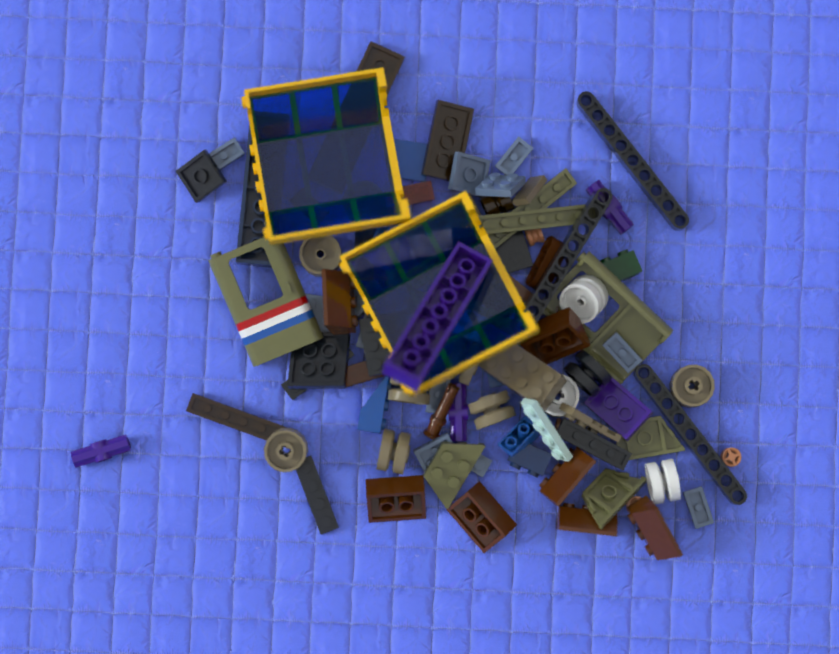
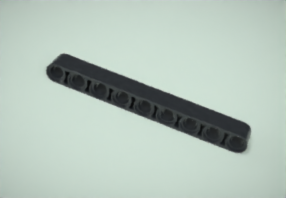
M588 91L582 92L576 102L578 109L670 227L676 231L683 230L689 223L688 215L595 96ZM581 98H588L591 104L588 106L583 105ZM598 112L602 115V119L597 121L593 119L592 114ZM604 128H612L614 134L611 136L606 135ZM616 143H624L625 150H618L616 148ZM634 157L637 160V165H630L627 159ZM641 172L648 174L649 179L647 181L640 179L639 174ZM652 187H658L660 189L659 196H655L652 194ZM664 202L671 203V211H667L663 208ZM675 217H681L684 220L683 226H678L675 223Z
M601 188L592 193L525 302L526 309L523 310L524 313L528 312L530 306L536 309V313L532 317L535 323L538 322L612 201V193L609 189ZM600 192H602L605 195L604 202H601L598 199V194ZM590 208L593 209L596 214L593 219L590 218L588 215V211ZM580 224L583 225L586 229L584 235L580 234L578 231V227ZM570 241H573L576 245L574 251H571L568 247ZM560 257H563L566 261L564 267H560L558 264ZM550 273L554 274L556 277V281L554 282V284L550 283L548 280V276ZM541 289L546 293L544 300L538 297V292ZM518 316L511 326L512 332L515 335L521 333L518 330V325L521 322Z
M647 364L639 365L634 370L636 381L727 500L734 505L743 504L747 499V493L653 369ZM640 368L647 370L648 376L646 378L639 376L638 371ZM652 383L659 385L660 390L657 394L652 393L650 390ZM665 398L671 401L669 409H665L662 406V401ZM675 414H680L683 417V422L680 425L674 422ZM688 429L693 430L695 433L692 440L687 439L685 436ZM700 444L706 447L704 455H700L697 452ZM711 460H715L718 463V468L715 471L709 468ZM724 475L730 479L727 486H723L721 483V478ZM735 491H739L742 496L738 502L732 496Z

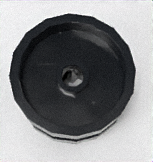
M580 350L575 355V359L581 367L574 362H569L563 370L581 390L594 398L600 392V387L594 380L601 385H606L612 379V376L590 354Z

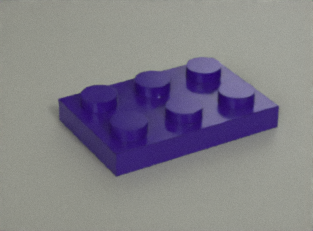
M612 377L606 385L599 386L600 392L594 398L590 396L584 404L614 431L620 434L622 438L628 441L653 412Z

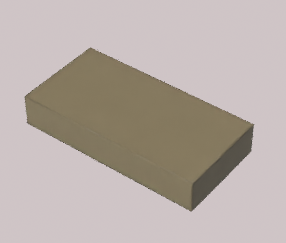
M544 175L530 177L513 198V204L515 206L530 204L547 182Z

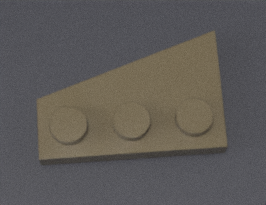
M562 402L559 409L565 413L564 417L573 422L576 419L575 424L583 428L588 427L587 430L596 435L600 433L619 442L620 434Z

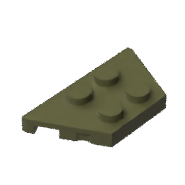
M661 416L648 418L628 441L621 437L619 442H616L617 446L632 453L629 460L685 451L684 446L681 445Z
M442 442L423 476L445 508L448 509L484 450L485 444Z
M605 468L582 492V498L601 530L644 486L647 478L641 476V479L630 477L629 473L616 472L615 470Z

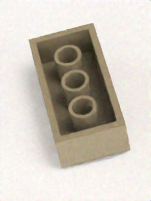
M500 334L492 348L509 339ZM517 344L478 365L484 372L521 397L537 400L544 412L567 381L562 374Z

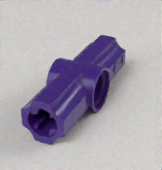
M597 180L586 191L591 196L594 191L605 187L600 180ZM600 192L598 194V199L601 202H604L605 195L602 192ZM612 195V201L604 212L603 217L609 220L618 233L622 235L634 224L622 210V205L617 198Z
M453 383L460 389L449 410L450 438L452 441H467V386L462 383Z
M122 435L71 452L73 464L77 468L93 462H102L111 459L112 456L131 451L130 441L127 435Z

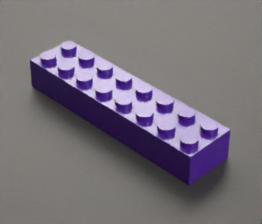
M458 241L386 360L382 371L384 375L416 392L419 390L487 275L493 259Z

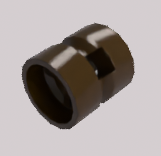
M483 196L479 198L486 215L499 214L500 212L507 213L514 209L510 197Z

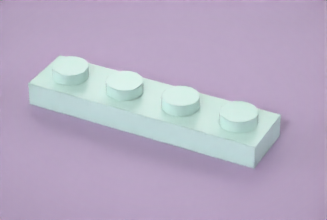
M524 398L520 402L524 408L523 412L531 419L533 427L543 437L542 441L552 451L551 455L557 460L569 462L573 455L537 400Z

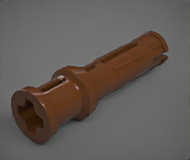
M448 383L436 412L430 416L431 421L428 427L424 429L423 433L428 438L435 439L440 436L439 433L442 427L446 425L445 418L460 389L457 385Z

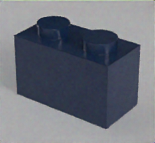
M528 445L513 457L509 455L507 461H510V466L520 470L521 467L528 469V474L538 478L539 475H544L552 455L535 446Z

